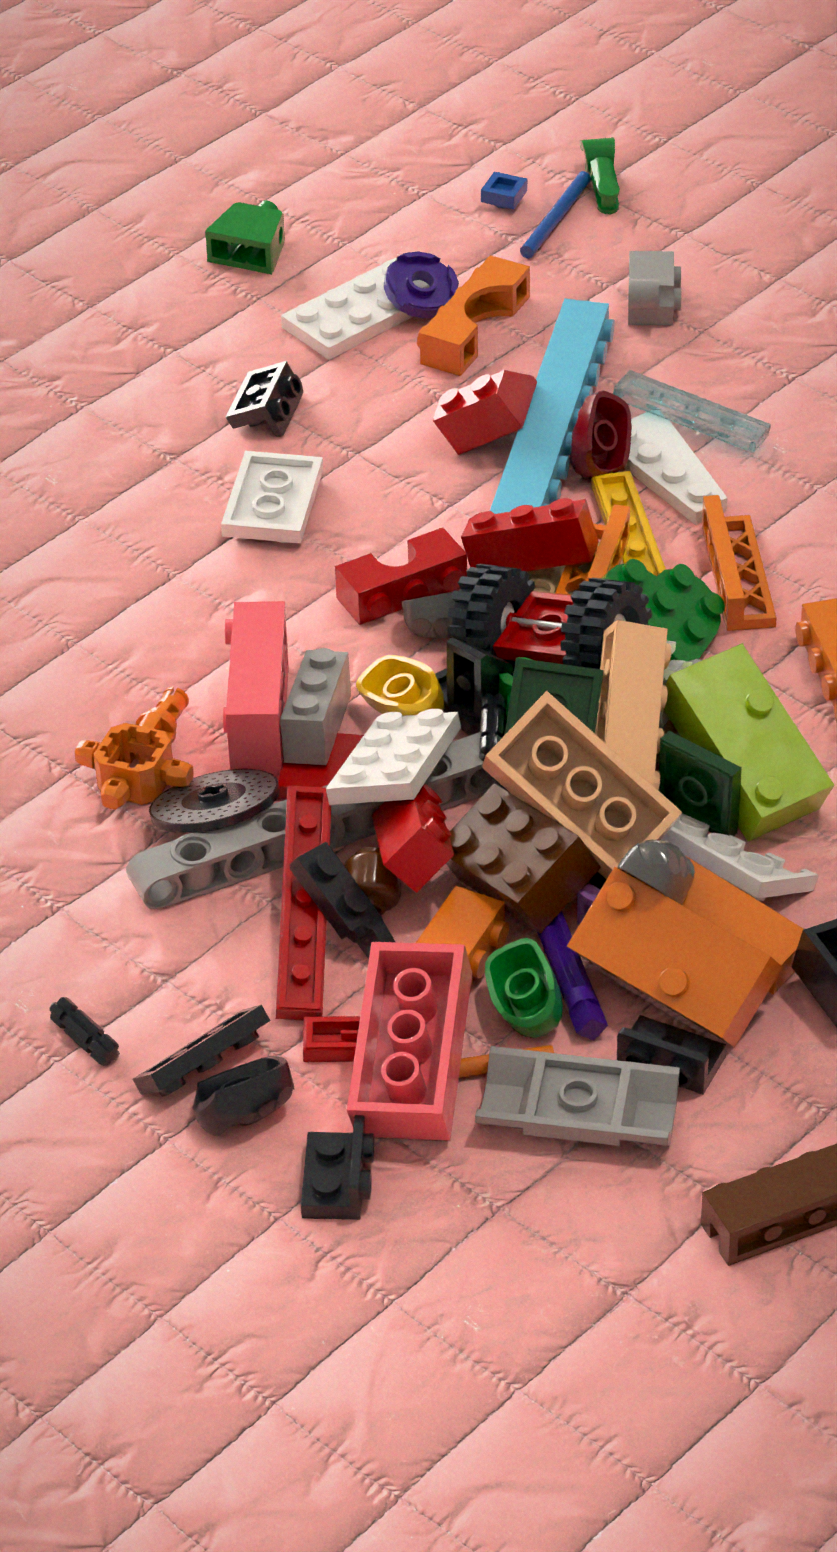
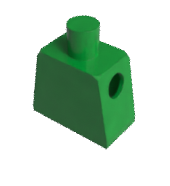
M268 200L260 202L258 206L241 202L234 203L205 231L207 262L272 275L285 241L284 214L278 210V207L273 202Z

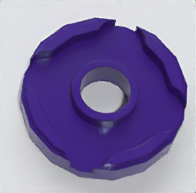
M415 251L403 253L397 257L396 261L392 262V264L390 263L385 273L383 288L388 300L398 310L409 316L425 319L433 318L437 314L438 309L453 297L459 286V281L455 271L449 264L446 267L440 263L441 258L430 253ZM413 281H424L430 287L420 288L413 283Z

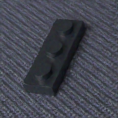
M262 1004L242 1009L132 1080L141 1095L159 1092L161 1097L169 1095L186 1084L183 1076L196 1069L198 1073H202L219 1064L223 1060L220 1054L222 1051L232 1045L237 1050L260 1037L257 1029L271 1020Z

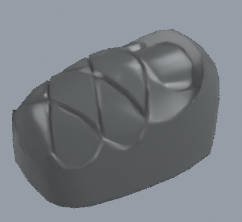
M453 592L401 601L408 629L421 637L452 638L453 636L448 635L447 626L452 625V617H448L449 608H454L455 601L451 599Z
M653 839L646 840L640 844L637 843L630 848L617 866L618 869L639 881L647 883L681 905L689 892L695 874L691 860L682 853L679 847L668 841Z

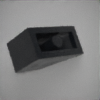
M450 638L447 641V707L481 724L482 697L487 693L492 695L499 693V674L509 673L513 676V665L476 646Z

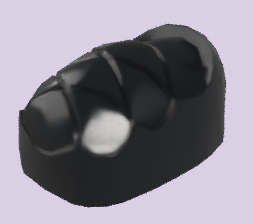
M279 1056L264 1057L198 1082L193 1103V1111L198 1123L206 1132L214 1136H221L229 1127L238 1124L242 1126L254 1124L276 1111L288 1101L294 1090V1082L287 1060Z

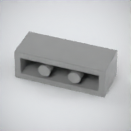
M328 648L306 650L280 718L284 763L327 765L351 697L348 652H338Z

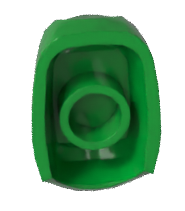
M521 938L494 951L485 962V977L490 998L504 1020L520 1035L533 1039L547 1035L557 1028L563 1012L562 995L552 968L539 945L532 939Z

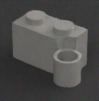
M629 251L628 325L673 326L674 310L681 311V266H674V251Z

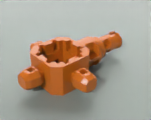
M174 687L166 688L156 708H151L147 712L142 713L136 720V725L123 723L113 726L102 742L84 740L80 741L75 748V761L96 771L97 787L101 792V801L104 807L116 810L123 806L126 801L144 805L153 802L163 792L166 785L186 787L193 780V766L172 756L171 744L176 739L177 733L176 720L189 704L188 695L182 689L177 687L174 695H171ZM134 759L139 760V764H136L135 768L129 767V763H132Z

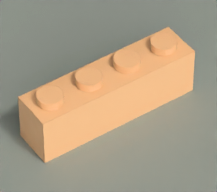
M617 620L606 628L603 634L600 670L604 671L595 734L658 790L660 773L655 770L656 754H659L660 738L664 736L663 729L659 728L660 712L665 708L668 695L667 687L663 685L664 669L668 667L671 658V645L666 643L668 629Z

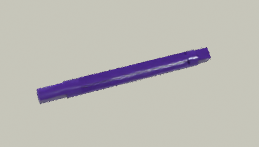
M561 911L541 934L537 933L559 985L576 1033L594 1041L607 1028L608 1024L581 957L567 947L572 935Z

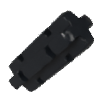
M487 693L482 697L479 758L483 762L487 753L504 736L505 698L499 693L495 695Z
M61 997L57 1002H53L50 1005V1019L60 1028L65 1029L64 1032L83 1050L91 1053L90 1056L96 1062L107 1066L112 1060H117L120 1055L118 1051L119 1044L110 1035L104 1034L105 1031L84 1011L78 1009V1006L67 997Z

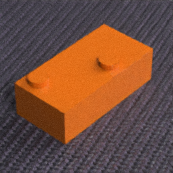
M617 867L613 868L567 945L568 948L580 957L734 1048L783 968L770 955Z

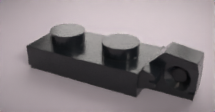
M327 842L297 857L289 865V869L341 939L348 937L352 942L357 943L368 959L371 942L396 943L382 916L379 915L380 913Z

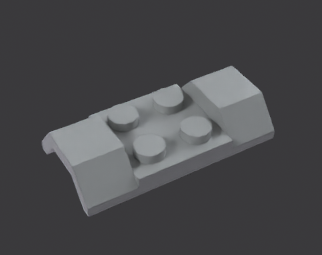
M491 1046L485 1092L481 1109L476 1111L475 1123L523 1129V1135L616 1146H619L620 1140L670 1146L676 1114L680 1068Z

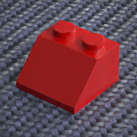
M503 370L491 376L488 374L483 375L471 385L459 390L453 388L445 392L438 401L433 422L458 455L523 428L537 380L532 375Z

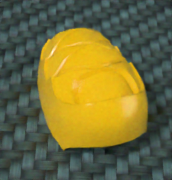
M398 655L383 656L373 662L356 681V688L359 694L371 707L381 714L400 712L402 716L418 715L420 712L428 709H441L442 711L444 709V695L434 671L426 664L411 658Z

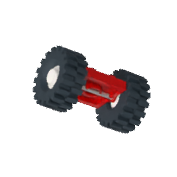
M477 564L476 568L470 567L466 571L467 577L461 576L458 581L460 591L454 590L451 599L455 601L454 608H449L448 617H452V625L447 627L448 635L476 646L512 664L513 672L515 661L518 657L600 670L604 630L617 620L648 625V620L652 618V611L650 608H646L649 599L646 594H642L643 588L640 585H635L633 582L589 578V581H583L579 584L580 591L574 590L570 596L534 591L536 588L534 581L528 580L530 575L526 571H521V569Z

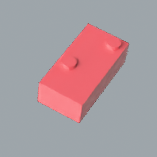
M285 601L234 602L233 619H225V644L231 645L227 703L226 707L223 708L224 733H227L230 770H263L279 779L284 760L280 718L287 702L289 673Z
M371 942L347 1103V1113L353 1128L354 1116L363 1115L365 1117V1133H374V1138L451 1140L472 980V970L465 945Z

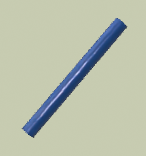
M581 171L520 248V253L523 257L528 259L533 257L590 183L591 176L589 173Z

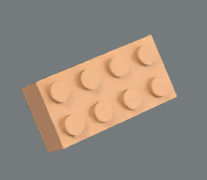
M548 691L533 704L487 753L482 768L512 795L578 835L601 866L598 872L605 879L609 877L613 868L618 866L630 848L646 840H661L682 814L681 810Z

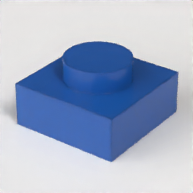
M494 171L481 189V202L495 205L498 208L515 209L528 191V179Z

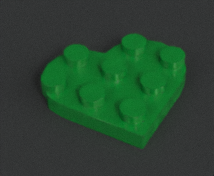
M630 559L625 564L616 565L601 578L633 582L635 585H640L643 588L642 594H646L649 599L646 608H650L652 611V618L648 620V625L667 628V640L676 642V649L671 654L670 661L699 659L717 634L721 623L720 614L725 610V603L718 594L712 592L684 564H677L673 569H666L655 576L646 569L642 562L637 559Z

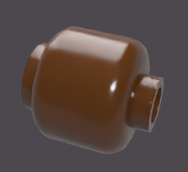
M362 848L345 861V868L380 913L379 915H383L385 911L391 910L399 903L401 898V880L383 865L380 848Z

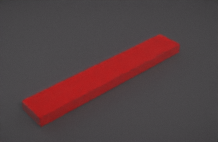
M288 785L275 1019L304 1020V1017H322L327 919L289 869V865L297 857L324 842H327L330 846L331 805L328 802L327 787Z

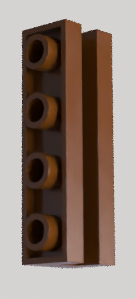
M837 1143L817 1151L806 1152L798 1158L773 1167H764L751 1175L728 1183H720L702 1192L701 1226L709 1238L720 1235L719 1253L728 1266L837 1226Z

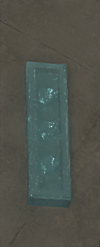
M629 370L614 386L613 394L625 400L628 405L752 453L769 436L770 423Z

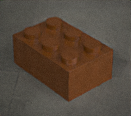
M493 784L450 830L452 834L450 842L454 856L446 865L455 877L480 894L504 901L505 911L540 934L601 868L578 835L496 784Z

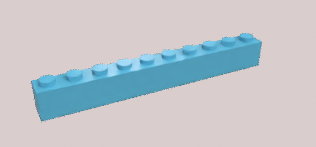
M564 298L536 378L537 384L524 426L517 432L490 511L494 514L510 512L521 505L545 506L560 499L562 488L560 479L566 480L570 463L568 455L571 453L572 432L578 419V412L585 398L593 394L592 386L597 387L600 364H605L607 357V342H612L615 320L609 319V303Z

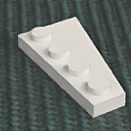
M659 406L631 419V447L629 458L624 468L626 471H631L635 478L695 525L702 522L703 496L719 495L723 512L727 510V496Z
M685 814L680 815L675 825L661 839L676 845L685 856L758 901H764L766 897L814 891L818 874L807 869H802L800 873H793L784 869L785 859L774 854L767 853L764 856L744 851L746 842L734 836L720 833L707 834L709 825Z

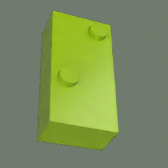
M743 643L670 674L664 685L668 690L664 711L680 736L742 767L738 827L748 842L821 808L833 789L834 783Z

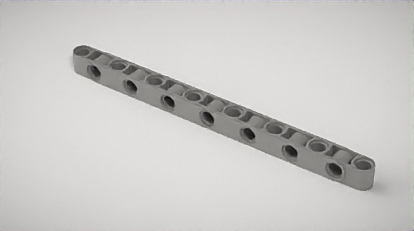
M695 659V660H691V661H689V662H692V665H693V664L698 663V662H700V661H702V660H701V659ZM507 723L504 724V735H505L506 724H507ZM480 732L451 742L424 783L441 798L442 803L440 807L442 811L482 797L495 784V779L482 768L483 761L479 758ZM287 799L272 804L261 813L236 824L213 830L191 832L176 840L144 850L130 859L126 867V874L144 904L152 909H160L282 868L284 862ZM385 801L331 805V849L333 850L375 835L376 831L372 814Z

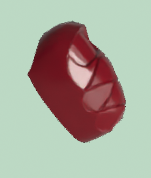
M599 391L585 398L578 412V419L572 432L570 453L572 468L583 478L592 479L594 476L617 473L626 467L631 447L632 424L630 408L625 400L607 391Z

